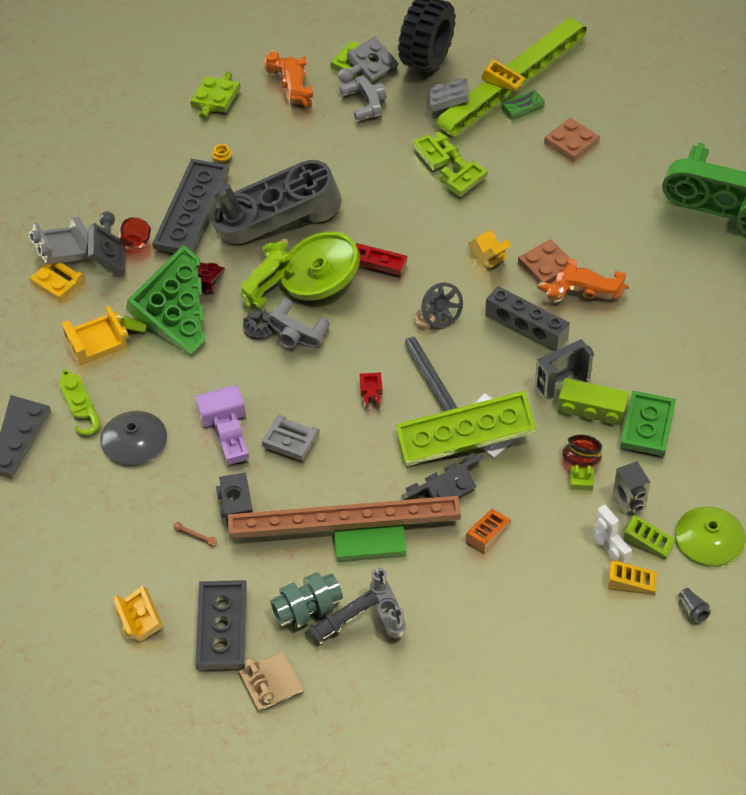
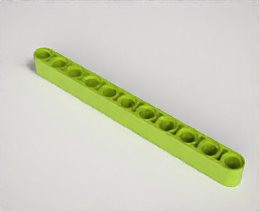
M570 17L508 63L506 67L525 77L523 85L585 36L587 27ZM485 81L469 93V102L452 106L439 116L436 125L454 137L513 91Z

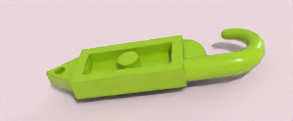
M63 369L61 380L58 381V384L73 417L77 419L90 418L92 422L91 428L83 430L79 426H76L75 430L81 435H92L100 428L99 416L79 374L75 375Z

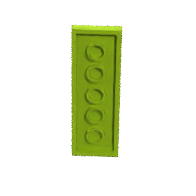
M525 390L396 424L406 466L537 432Z

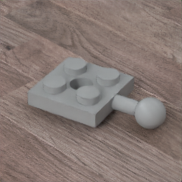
M375 36L347 53V58L353 63L354 67L341 69L338 73V79L342 83H348L352 81L355 74L360 72L372 83L396 69L399 63ZM369 57L374 58L377 62H371Z

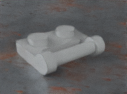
M278 415L262 440V447L303 461L313 442L317 440L320 429L315 427L309 428L286 420L285 416ZM282 428H286V429H289V430H291V431L300 433V434H302V435H305L306 437L301 436V435H298V434H295V433L290 432V431H287V430H284V429H282Z

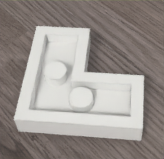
M603 505L597 509L594 538L608 550L610 557L614 561L629 564L632 549L618 535L620 521L606 505Z

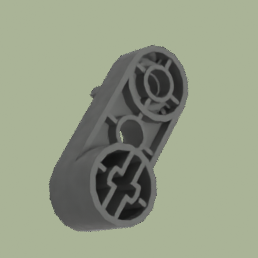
M307 160L233 192L229 183L223 184L222 181L216 184L217 188L213 189V194L218 202L212 209L211 223L223 241L229 244H241L299 218L313 223L328 220L340 209L342 202L341 193L331 169L326 163L319 160Z

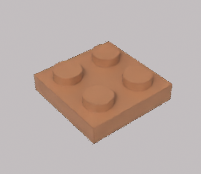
M569 118L545 136L544 143L574 162L599 142L600 136L574 119Z
M550 239L519 256L518 263L538 283H553L556 281L558 273L565 268L567 258L570 257Z

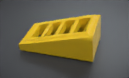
M494 59L485 68L481 77L486 82L515 92L525 81V77Z
M611 560L608 589L648 594L656 593V571ZM626 575L631 576V580H627ZM636 577H640V583L635 582ZM645 578H650L649 585L645 584Z

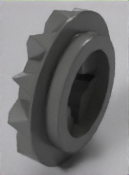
M257 309L254 313L248 312L247 317L243 318L244 331L249 336L255 338L271 335L275 329L270 326L267 320L270 313H267L265 309L262 312H259ZM263 320V323H260L257 327L256 322Z

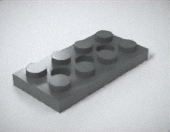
M246 580L199 581L196 670L245 668ZM220 600L229 602L225 607H218L216 605ZM219 621L228 622V625L224 628L215 626ZM221 641L227 643L224 649H216L214 647L216 643Z

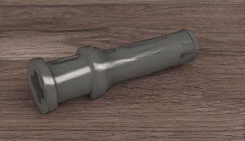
M370 589L334 614H326L325 619L316 625L311 624L309 627L318 642L322 644L325 638L334 632H340L343 625L380 601L374 591Z

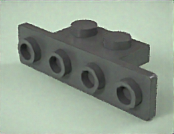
M472 453L462 458L464 463L459 466L455 462L443 468L445 473L438 476L436 472L424 478L426 483L420 486L418 483H415L405 488L407 493L401 495L404 500L425 488L430 498L459 497L471 491L477 486L467 466L483 459V453L478 456Z

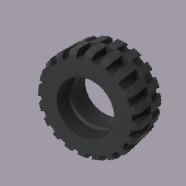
M414 0L412 6L407 10L408 13L405 15L403 25L401 26L398 40V55L405 66L425 72H433L443 63L451 46L456 23L455 9L450 2L444 0Z

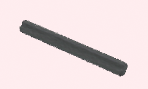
M414 336L405 340L407 349L444 411L458 408Z

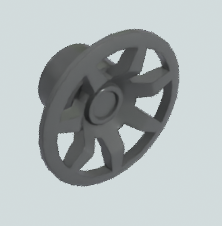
M447 282L437 283L430 287L423 297L421 304L422 315L431 326L436 328L448 327L459 318L463 308V297L459 289L453 284ZM444 286L452 288L446 295H444ZM455 293L458 296L459 303L449 301L454 297ZM449 308H458L454 317L449 312ZM435 313V323L430 320L429 314ZM442 314L450 320L444 324H439Z

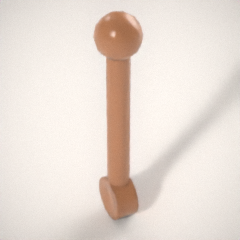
M175 522L173 525L174 530H181L208 542V545L211 547L217 544L216 538L213 536L208 538L182 526L180 522Z

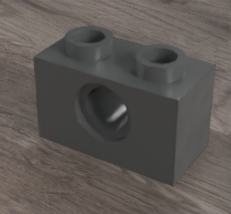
M638 461L617 468L613 496L625 515L641 512L646 508L650 480Z
M246 472L219 477L220 486H216L218 500L223 499V504L219 505L221 518H226L227 527L228 514L253 512Z

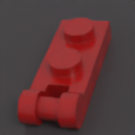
M356 243L360 253V266L401 276L407 263V255Z

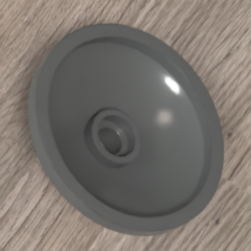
M128 411L115 416L105 425L101 433L100 443L103 453L110 461L121 466L136 467L153 461L162 453L167 443V432L163 422L157 416L145 411Z

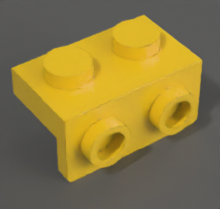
M142 586L124 599L118 595L113 598L116 605L114 607L115 612L122 619L124 624L122 629L129 638L132 637L142 642L164 627L147 588Z

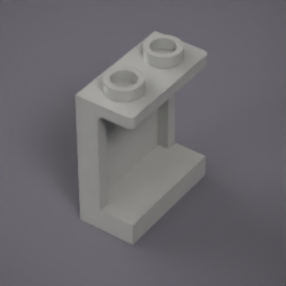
M71 217L69 227L42 230L38 223H33L32 231L29 233L30 241L34 243L38 255L42 257L46 265L88 259V231L79 217Z

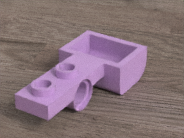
M238 385L195 395L196 406L203 427L215 425L227 464L248 460L249 453L238 421L239 418L246 417L245 405Z

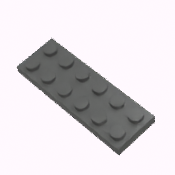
M191 158L152 243L153 249L176 253L185 245L194 252L216 202L213 189L217 188L216 184L222 181L224 184L229 173V165Z

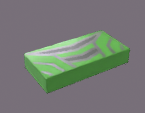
M536 90L502 103V108L511 119L545 106V100Z

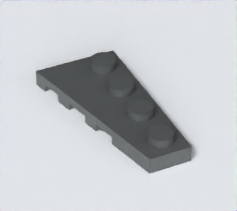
M10 395L0 432V476L13 479L51 413L50 406Z

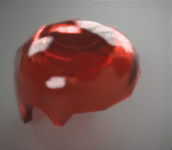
M130 217L125 219L120 228V240L131 249H141L147 245L150 239L151 227L140 218Z

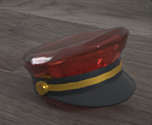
M581 434L569 437V443L562 451L565 461L574 467L579 465V468H586L587 466L597 465L602 460V444L596 438Z

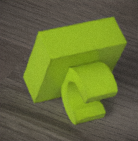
M571 466L570 489L593 491L594 467Z

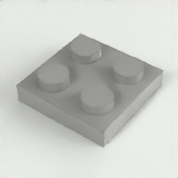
M467 78L455 79L445 85L438 84L430 89V108L432 112L469 102Z

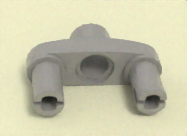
M361 75L354 78L353 81L339 85L343 97L355 92H361L368 104L363 108L353 110L357 122L372 116L382 115L379 101L386 99L387 95L381 82L372 85Z
M282 298L276 309L272 310L267 317L270 326L280 333L278 337L280 343L287 348H294L297 343L312 348L319 347L330 322L326 318L320 317L313 329L287 316L293 303L288 298Z
M378 568L377 573L376 569H374L371 573L370 589L374 591L380 601L374 605L378 622L384 627L389 636L393 638L401 637L406 632L404 611L400 608L386 580V570Z

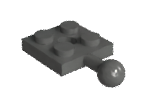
M105 211L99 216V222L103 228L96 223L89 226L88 258L105 267L108 271L120 276L125 272V242L111 234V226L115 223V216L113 213Z

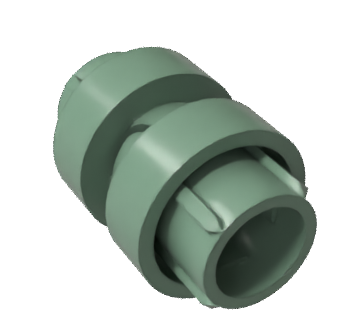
M316 572L303 578L304 586L298 588L293 582L279 588L280 596L270 600V603L280 626L292 623L295 628L309 623L311 621L310 614L314 612L319 617L334 612V604L343 600V594L335 576L328 574L322 577Z

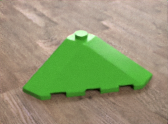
M183 245L127 299L126 310L137 320L145 323L146 327L191 356L205 342V332L202 333L201 322L204 321L203 305H200L199 295L202 294L201 278H198L197 267H200V259Z

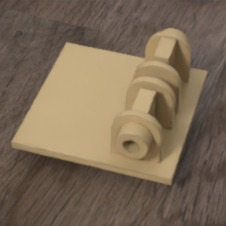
M284 652L260 662L250 658L245 661V668L239 671L258 711L304 692Z

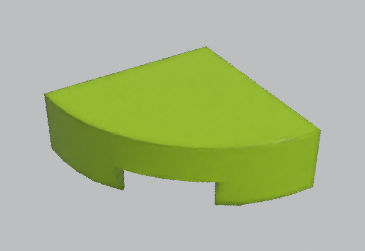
M121 315V325L125 326L127 330L145 332L147 326L145 323Z

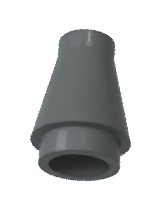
M685 588L679 593L678 597L682 601L690 620L701 623L710 616V605L692 592L690 588Z

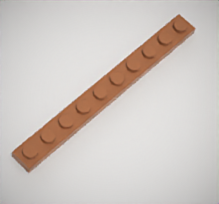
M458 496L228 514L229 539L461 520Z

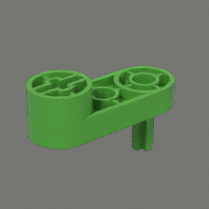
M698 143L697 146L693 145L688 159H679L670 164L662 183L663 193L667 199L681 207L737 220L738 227L746 235V172L707 163L706 159L709 149L704 148L705 144Z

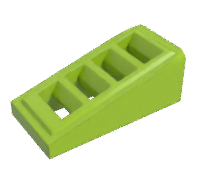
M633 515L628 524L623 539L629 544L664 559H667L676 541L670 535ZM653 538H656V541H655V543L653 544V543L651 542V540H652ZM662 541L665 542L663 549L659 547Z

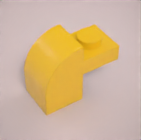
M492 230L467 243L476 259L487 268H491L507 259L505 250L511 247L508 239L499 243Z

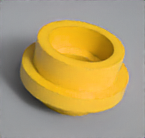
M225 144L216 145L212 152L213 159L218 162L228 161L232 156L231 149Z

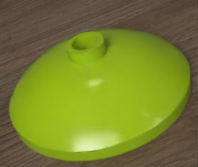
M711 506L697 507L686 512L678 521L675 531L676 544L682 554L690 561L705 567H722L734 562L742 554L746 542L745 531L740 521L728 511Z

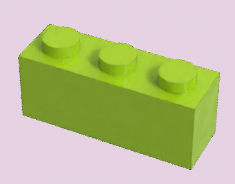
M564 378L557 411L568 415L572 414L587 419L604 421L609 424L622 425L628 405L629 392Z

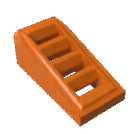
M492 508L466 533V542L485 553L511 523V519ZM492 517H495L496 519L501 521V523L496 522L492 519ZM489 522V523L493 524L494 526H496V528H493L492 526L488 525L487 523ZM483 528H486L487 530H489V531H491V532L488 533L487 531L483 530Z

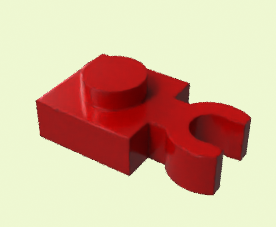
M381 372L360 373L361 396H364L365 408H368L369 401H375L377 407H380V395H383Z

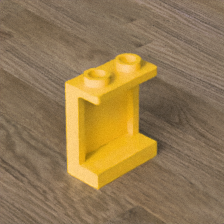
M110 306L105 307L106 315L73 327L70 320L62 323L65 338L80 366L127 348L126 338H129L125 326H120L119 315L117 312H113Z

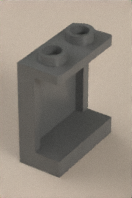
M580 339L537 359L535 388L545 401L554 398L555 385L563 382L564 378L569 379L580 374L586 382L590 380L594 357L592 348Z

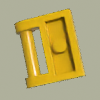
M61 262L45 264L29 279L32 285L61 302L84 282L85 275L80 271H74ZM57 269L72 278V280L67 281L53 271Z

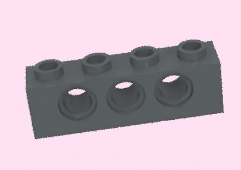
M499 286L486 298L485 315L539 344L556 351L568 340L570 322Z

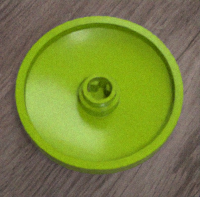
M330 231L312 235L299 242L288 252L292 256L290 262L295 261L298 268L292 274L284 272L281 282L291 296L300 300H319L331 296L344 288L356 274L360 264L359 250L349 236L340 232Z

